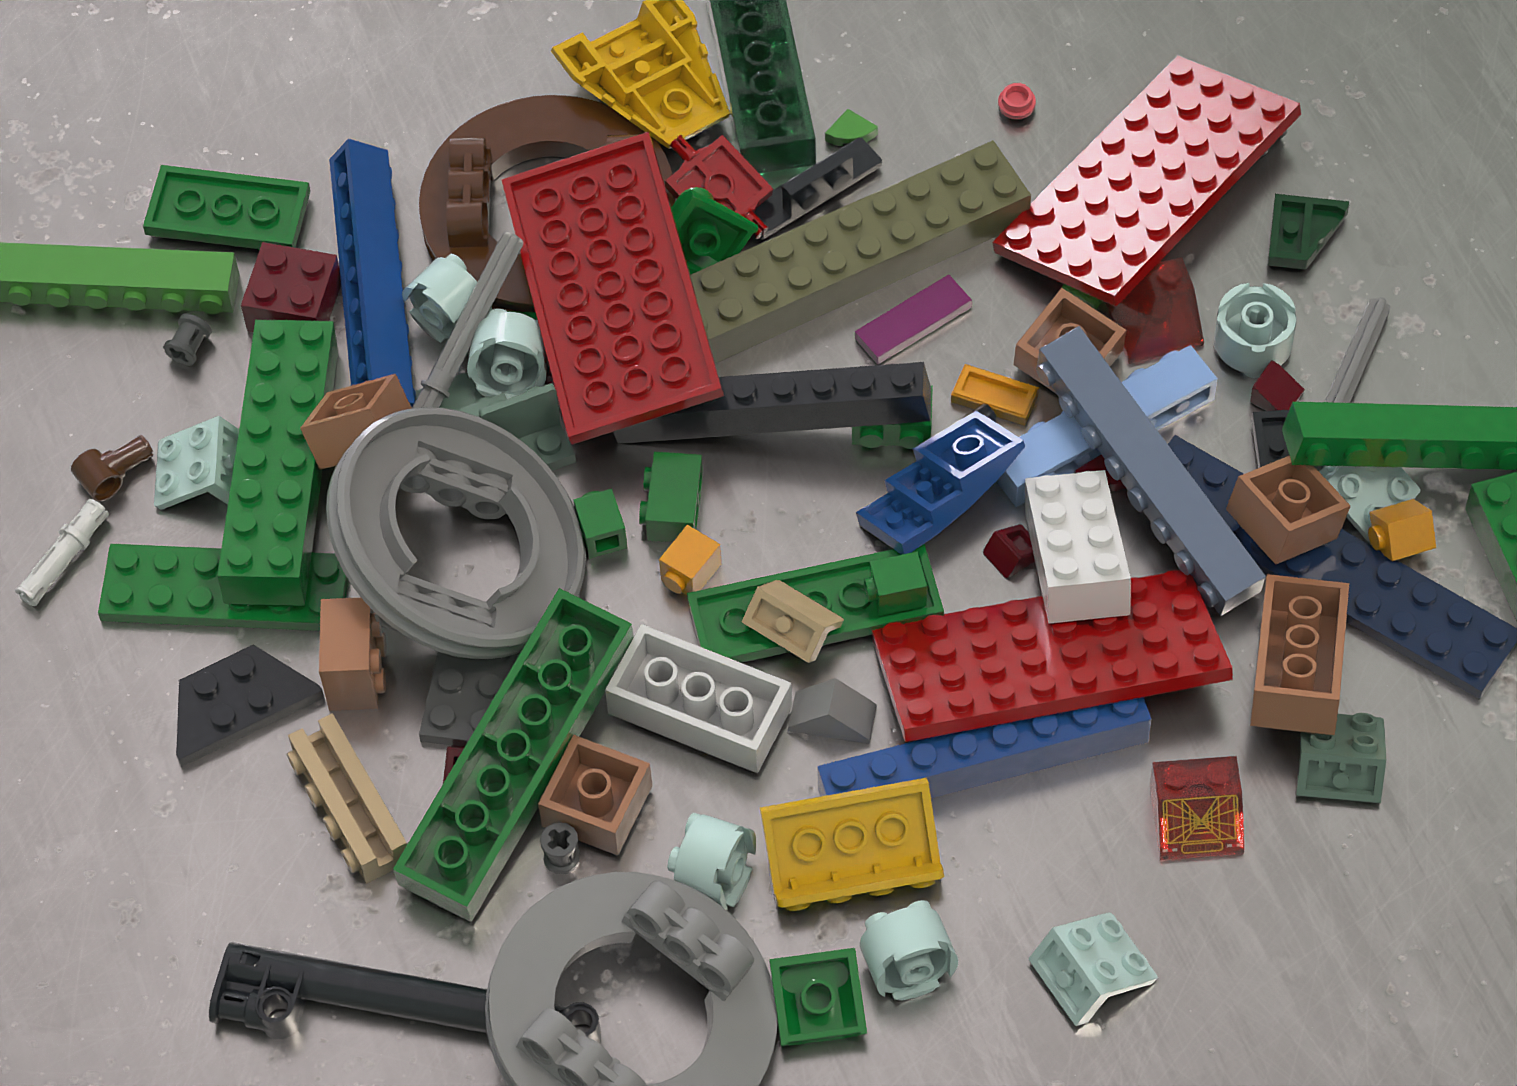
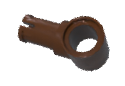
M139 435L114 452L108 450L102 454L97 449H89L83 452L74 460L71 472L95 501H105L118 492L122 486V478L126 476L125 472L153 457V450L143 435Z

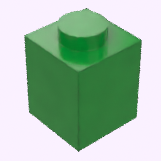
M612 488L604 491H591L582 497L573 499L589 559L628 548L625 525Z
M918 551L870 561V577L864 578V588L868 602L875 601L879 616L927 606V583Z

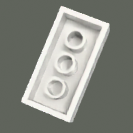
M1105 470L1025 478V516L1048 624L1130 615L1131 577Z
M643 624L640 625L605 689L608 714L755 773L759 772L792 708L791 682Z

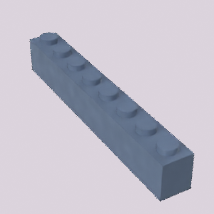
M1081 327L1074 328L1040 348L1036 366L1038 377L1046 387L1052 386L1059 396V404L1064 413L1069 418L1074 417L1080 424L1086 443L1092 449L1097 448L1105 458L1106 469L1112 478L1122 481L1128 490V498L1134 508L1139 512L1144 511L1150 519L1151 529L1156 538L1161 543L1166 542L1175 553L1174 559L1179 569L1185 575L1191 574L1204 603L1208 607L1214 606L1220 616L1261 592L1266 578L1265 574Z

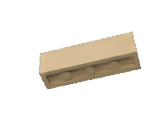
M332 713L318 720L320 730L309 736L306 735L303 728L289 734L288 738L292 751L286 753L296 775L304 773L309 784L305 785V790L314 807L317 808L322 805L328 815L323 818V821L333 840L341 838L346 849L342 850L341 853L351 873L359 871L367 884L393 871L395 864L407 846V842Z

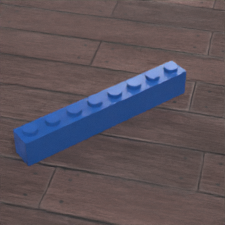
M347 139L329 159L351 386L396 374L412 408L415 404L416 392L412 383V357L409 355L408 346L409 326L406 323L405 303L402 297V262L399 259V232L396 228L394 213L396 202L392 194V168L389 165L388 150Z
M1144 697L925 738L817 766L818 791L821 797L927 778L931 798L1148 743L1152 719Z

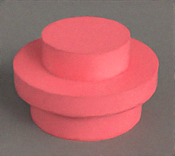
M1012 83L1006 86L998 97L1000 112L1011 119L1028 117L1033 113L1036 106L1035 95L1028 86L1022 83Z

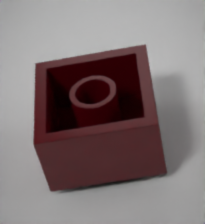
M262 242L241 303L247 331L254 332L255 320L329 321L341 287L337 255Z

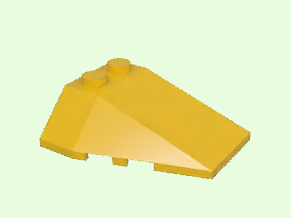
M645 0L642 2L637 19L591 42L582 32L551 49L552 54L572 80L644 132H649L651 137L668 149L671 148V142L674 139L677 140L679 135H682L687 140L725 120L730 115L716 73L713 74L707 59L708 51L705 44L701 43L698 35L696 18L683 0Z

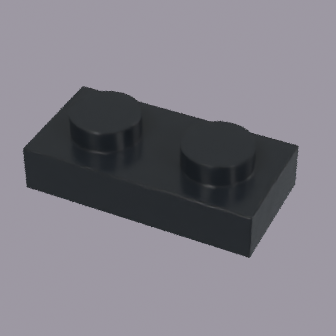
M1289 410L1252 412L1251 422L1258 468L1290 456L1282 432Z

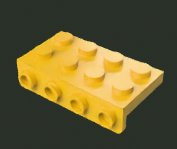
M927 778L760 807L773 896L778 907H785L789 911L806 909L811 905L810 903L827 900L829 903H842L850 900L852 895L869 892L870 895L879 896L893 892L894 887L910 885L913 888L929 887L935 884V880L944 877Z

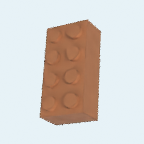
M1267 574L1250 726L1335 735L1340 701L1349 583Z

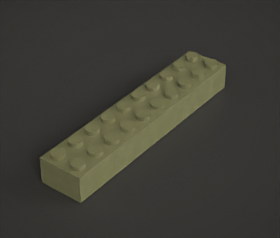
M992 140L691 274L715 364L999 236L1022 212L1030 209V192L997 144Z

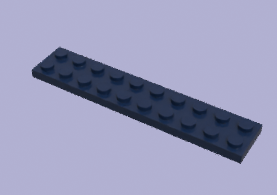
M1174 435L1168 443L1174 454L1265 576L1270 574L1349 583L1346 623L1481 699L1517 647L1516 627L1397 560L1391 561L1383 555L1382 551L1375 550L1371 545L1343 529L1340 530L1337 539L1275 564L1226 510L1238 476L1244 473L1177 435Z

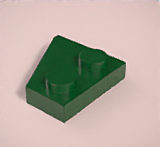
M1275 193L1267 265L1307 269L1348 215L1349 201Z

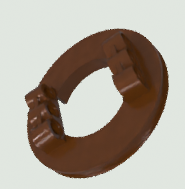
M542 95L520 98L499 104L472 117L457 128L438 148L423 177L419 197V215L429 255L433 261L439 257L446 258L449 254L458 256L465 263L467 272L478 282L498 243L489 234L490 180L494 181L504 171L523 161L550 156L569 158L646 132L608 105L581 97L566 95ZM651 137L665 184V180L672 175V170L662 148ZM666 189L670 206L672 207L676 198ZM520 253L492 304V309L535 312Z

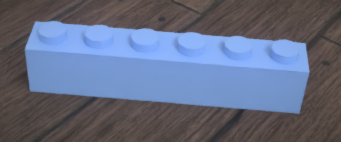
M1189 345L1180 351L1174 350L1167 353L1159 362L1146 369L1140 368L1135 370L1126 380L1122 381V384L1158 431L1214 401L1218 378L1193 347ZM1064 411L1048 422L1036 423L1027 433L1019 437L1024 440L1025 448L996 481L1015 507L1025 503V478L1072 474L1079 467L1101 455L1097 448L1092 449L1086 443L1081 432L1082 427L1074 417L1069 418Z

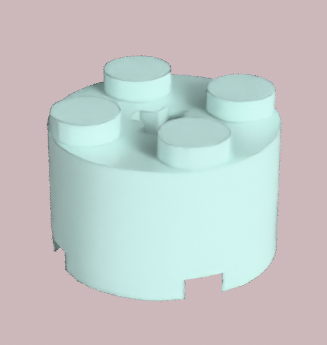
M449 254L446 258H436L403 290L402 297L404 303L410 298L414 308L409 313L417 324L432 338L441 343L445 338H449L477 281L467 272L465 263L458 256Z
M1246 283L1229 290L1220 301L1214 335V348L1227 365L1243 372L1248 377L1258 378L1271 360L1281 366L1290 356L1296 329V309L1292 299L1280 288L1263 283L1262 287H1249L1250 283Z
M493 309L486 318L479 322L472 338L467 365L469 379L470 377L476 384V390L485 397H493L505 393L506 398L509 399L523 394L532 387H542L546 380L548 358L538 320H534L521 313L507 312L504 309Z
M692 813L687 820L685 837L681 846L674 847L670 853L667 865L668 871L674 872L675 881L696 889L717 902L725 910H728L727 905L734 907L738 903L750 879L752 868L745 866L748 853L754 855L756 853L755 832L752 829L705 814Z
M924 900L916 901L907 908L899 909L889 914L885 912L876 913L865 921L867 930L861 937L860 950L880 995L885 997V992L892 993L894 1000L917 998L940 986L938 979L946 972L951 977L956 971L958 957L939 914L931 908L929 902Z

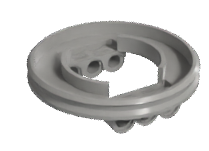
M421 407L401 410L377 420L362 431L345 451L335 467L328 488L326 505L330 540L343 572L360 597L375 612V619L381 626L397 630L423 646L452 656L470 659L502 658L518 654L523 650L559 588L577 597L579 596L585 574L586 551L584 536L574 505L563 485L549 466L524 442L496 424L466 412L447 408ZM400 488L411 493L425 492V494L432 496L435 501L443 505H462L471 514L483 519H496L508 514L518 535L521 552L520 566L515 580L502 588H498L485 602L406 574L417 562V559L406 545L397 524L395 503L398 489Z
M611 872L596 874L565 884L545 895L520 917L507 935L491 971L486 993L485 1016L489 1045L495 1063L507 1086H759L769 1066L777 1034V1011L772 979L759 949L747 931L728 911L705 894L675 880L646 873ZM636 933L709 989L704 999L708 1026L702 1053L691 1066L677 1076L666 1081L648 1085L635 1071L620 1064L621 1061L616 1057L612 1058L607 1050L598 1042L585 1036L586 1034L580 1029L577 1031L575 1026L564 1015L555 1011L554 1008L558 980L573 961L588 951L601 946L631 943Z

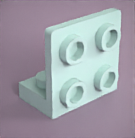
M217 416L160 439L157 453L154 506L162 510L206 492L211 493L228 504L239 429L222 417Z
M1322 466L1319 471L1350 504L1346 518L1369 543L1370 511L1415 499L1420 493V488L1402 467Z
M1110 912L1053 927L1028 959L1075 1026L1088 1023L1108 997L1151 985L1158 978L1145 956L1141 954L1128 936L1122 924Z

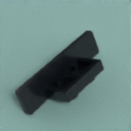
M857 138L774 189L772 196L760 204L754 212L769 227L768 231L761 235L759 239L767 238L882 166L880 156L863 138Z

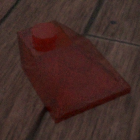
M1182 257L1159 262L1117 307L1105 302L1112 321L1127 330L1123 350L1129 364L1163 356L1174 350L1180 351L1189 345L1193 348L1204 346L1195 289Z

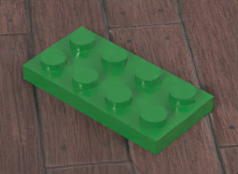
M161 165L144 220V233L149 236L260 249L262 242L295 248L311 192L309 182Z

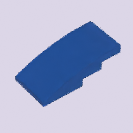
M976 410L913 448L916 462L887 478L885 484L888 493L856 512L859 525L900 554L913 552L938 535L967 511L1001 477L1025 448L1024 440Z

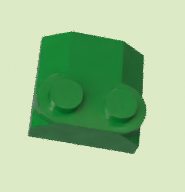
M694 187L685 190L671 207L690 275L740 253L752 234L758 230L757 224L714 201L712 194L703 188Z
M855 948L769 959L781 1046L840 1040L867 1034Z

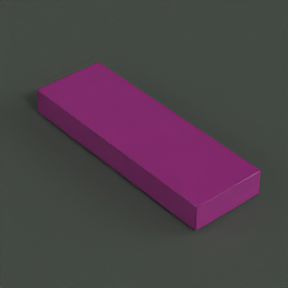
M948 274L855 331V340L875 363L879 365L972 308V299Z

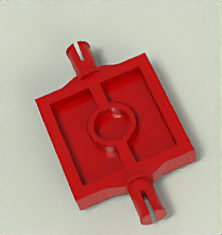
M679 135L677 140L674 139L671 142L670 147L684 160L680 169L665 180V188L676 199L687 189L694 187L706 189L712 194L714 201L757 224L758 230L756 233H753L756 239H759L761 235L768 231L769 227L754 212L760 204L772 196L773 188L723 135L709 146L696 151L682 135Z

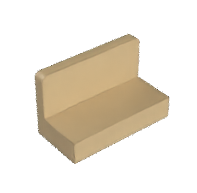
M775 580L757 587L742 623L810 663L816 660L828 632L840 628L844 619L784 582Z

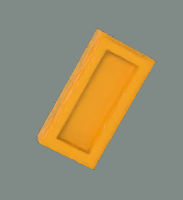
M965 364L952 391L951 402L971 409H976L982 404H988L997 417L1025 426L1038 397L1039 387Z

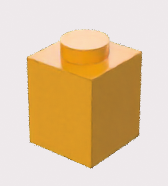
M1415 499L1370 511L1371 527L1368 529L1370 543L1375 550L1382 551L1383 555L1391 561L1436 548L1432 510Z
M689 525L682 530L659 559L660 576L664 585L677 594L682 592L686 595L689 592L702 590L722 565L720 544Z

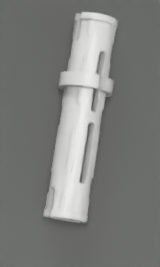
M88 499L69 525H63L59 530L60 536L44 554L27 578L16 588V594H19L23 601L29 605L37 606L46 591L54 584L80 550L84 551L89 546L90 537L109 516L104 506L93 499Z

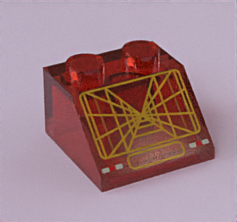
M1237 756L1153 762L1150 792L1160 860L1244 854L1243 799Z

